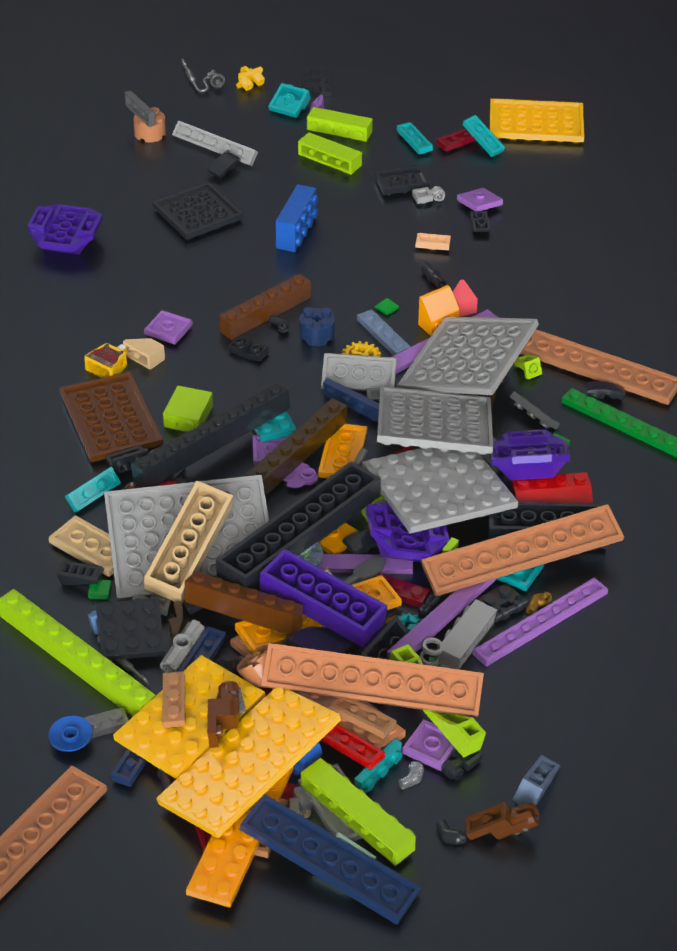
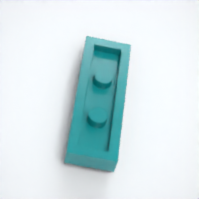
M476 115L464 120L462 125L491 157L504 151L505 147Z
M411 122L397 125V132L418 154L433 151V145Z
M109 467L65 495V498L75 513L104 495V492L110 491L121 484V481L113 468Z
M394 738L383 750L385 758L372 770L365 768L355 778L354 786L365 793L371 791L375 783L381 777L386 776L389 768L400 761L402 757V742Z

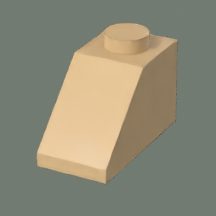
M151 338L126 339L123 341V345L128 350L126 356L149 370L165 360L164 345Z

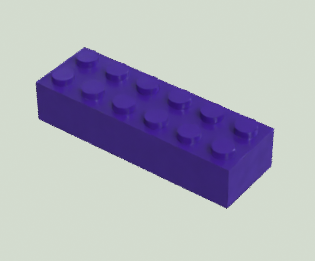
M283 549L260 573L259 590L266 594H272L276 597L302 604L305 616L361 647L385 623L388 605L286 549Z

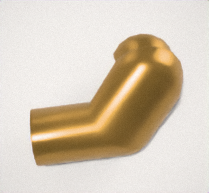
M549 592L533 595L526 612L532 615L539 607L547 606L552 600V595Z

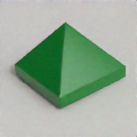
M386 298L377 304L375 309L388 316L399 309V306Z

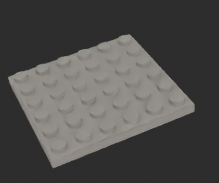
M444 317L397 386L398 388L443 393L493 395L538 327V320L524 318Z
M380 386L377 442L384 445L400 444L404 447L419 446L423 449L438 448L443 451L458 450L462 453L469 451L482 455L492 454L491 397Z
M420 448L362 462V468L381 478V495L409 533L518 508L517 499L477 452L468 451L462 453L458 450L443 451L438 448Z

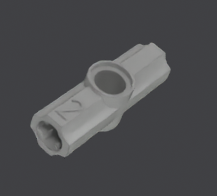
M192 620L188 622L181 634L173 638L172 647L160 663V668L165 673L179 671L204 633L205 627L199 621Z

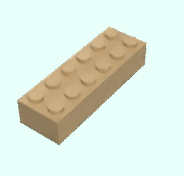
M196 481L144 577L145 590L174 602L184 601L185 580L194 572H199L233 507V495Z

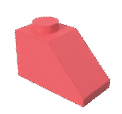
M464 279L460 280L452 292L460 309L459 317L477 313V297Z

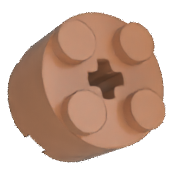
M151 108L156 115L155 125L149 127L138 116L134 115V135L138 140L141 138L145 139V142H157L162 139L163 135H166L165 115L159 111V108Z
M268 643L257 647V652L252 655L249 653L237 665V671L242 678L259 689L262 688Z

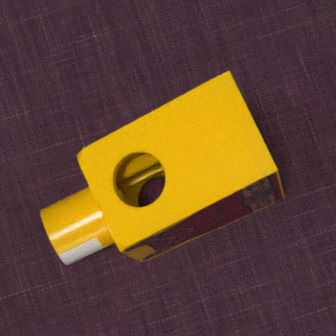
M105 343L84 356L85 368L87 371L102 378L121 374L127 366L126 353L128 350L123 344L114 347Z

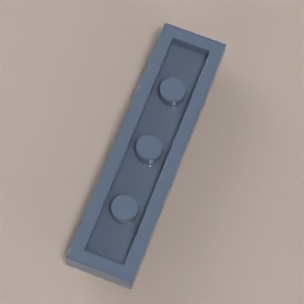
M372 309L357 315V321L393 356L410 348Z

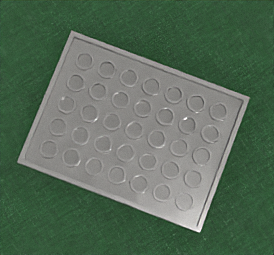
M262 475L199 481L233 495V507L199 572L216 578V559L269 521ZM196 482L104 492L117 601L132 600L133 596L137 594H143L147 598H151V595L160 596L144 589V577Z

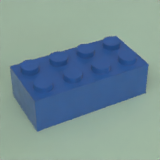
M298 184L276 220V249L295 252L298 246H301L303 237H306L308 228L312 227L313 220L318 215V209H316L318 202L316 188Z

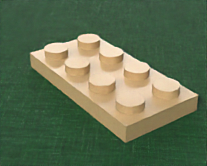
M75 515L49 536V543L86 564L103 567V574L108 577L114 573L109 534Z

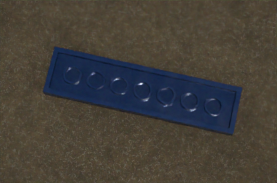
M266 794L261 797L240 824L239 830L397 925L420 893L421 887Z

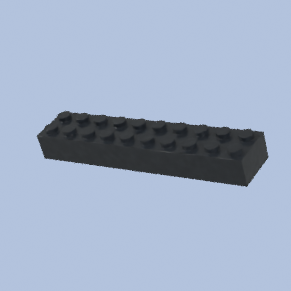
M353 462L348 463L217 558L216 578L237 583L250 589L259 588L260 573L283 549L300 557L367 507V504H371L379 498L381 478Z

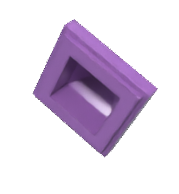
M322 94L311 103L310 112L313 107L324 109Z

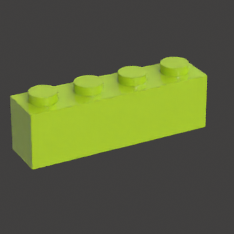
M313 107L307 116V130L366 142L372 133V118Z
M310 132L298 141V154L351 175L362 166V152Z

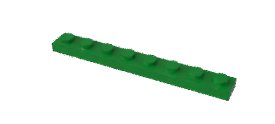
M573 388L562 397L561 403L677 457V437Z

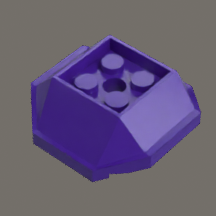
M53 204L46 207L41 205L37 206L27 226L29 233L39 248L80 255L87 243L93 240L103 217L101 213H97L92 208Z
M546 429L507 432L503 435L502 439L493 443V452L490 454L492 466H497L510 480L554 478L566 462H570L567 442L559 437L552 436V433Z
M381 501L367 504L365 511L370 534L376 540L382 557L422 562V559L437 555L449 541L446 525L409 533L387 502Z

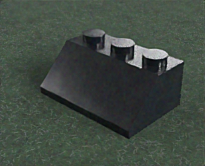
M397 615L386 618L385 623L363 647L358 645L350 654L389 660L387 651L401 640L408 631Z

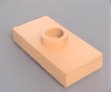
M417 233L416 248L449 250L451 236Z

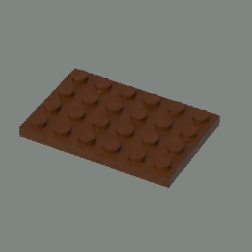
M130 372L60 387L61 397L90 462L103 460L107 455L139 445L143 449L163 445V438Z

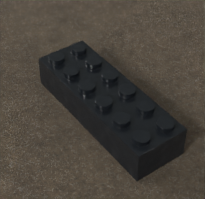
M518 502V508L487 515L488 540L606 504ZM607 545L599 548L607 549Z

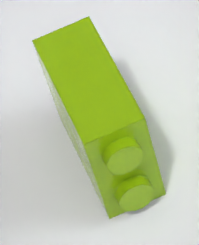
M177 386L163 412L164 427L189 432L200 424L205 423L213 407V392Z

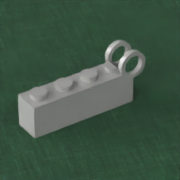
M477 599L474 600L471 606L467 605L463 616L456 619L453 629H448L442 642L433 637L423 641V651L420 653L423 665L438 666L440 664L446 668L459 670L471 655L473 649L477 647L494 624L497 609ZM426 644H437L436 651L433 649H428L426 647ZM428 654L435 656L437 660L435 662H428L423 656Z

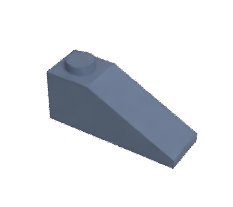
M541 755L523 777L512 800L517 802L518 805L533 803L536 806L561 765Z

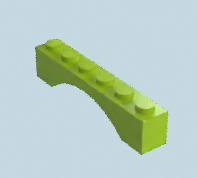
M409 644L391 651L389 660L423 665L421 658ZM423 710L463 758L481 750L486 732L474 718L459 714Z

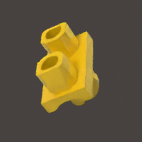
M247 66L241 67V72L238 73L239 82L236 83L238 88L243 87L248 91L253 88V82L258 86L264 84L265 78L262 75L263 69L261 66L255 69H249Z

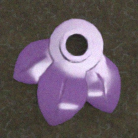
M301 463L283 481L288 482L287 487L299 488L304 485L314 484L318 476L309 465Z

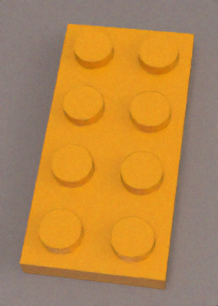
M345 424L326 441L318 470V477L328 479L348 463L354 462L361 448H364L368 426Z

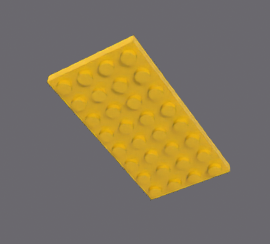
M275 688L238 722L236 728L230 729L223 738L219 739V747H213L206 751L156 798L157 802L162 807L219 838L341 721L340 715L291 690Z

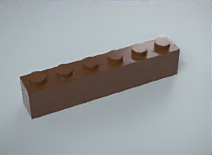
M299 273L219 315L220 332L232 340L270 320L272 315L277 316L311 298V281Z
M194 572L185 580V602L290 636L303 626V605L292 600L282 599L272 594H266L256 589H250L237 583L222 580L221 578L205 575L202 572Z

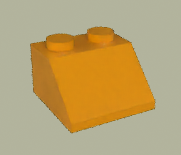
M449 285L419 297L418 325L430 336L435 332L444 317H459L460 309Z

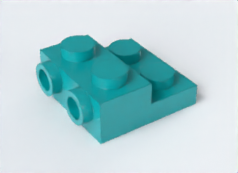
M281 83L268 108L270 111L297 118L301 109L305 110L311 99L310 93L304 88Z

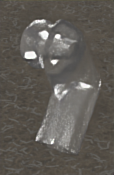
M411 762L409 765V775L399 779V785L403 790L421 782L424 768L420 762Z

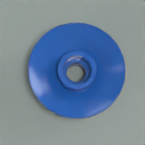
M79 716L63 717L50 727L49 741L53 747L61 751L71 752L79 750L86 746L92 738L91 724Z

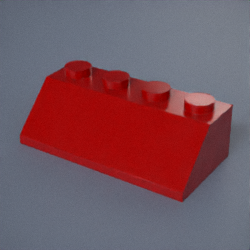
M587 472L558 474L554 478L511 480L510 492L518 502L593 504L592 488Z

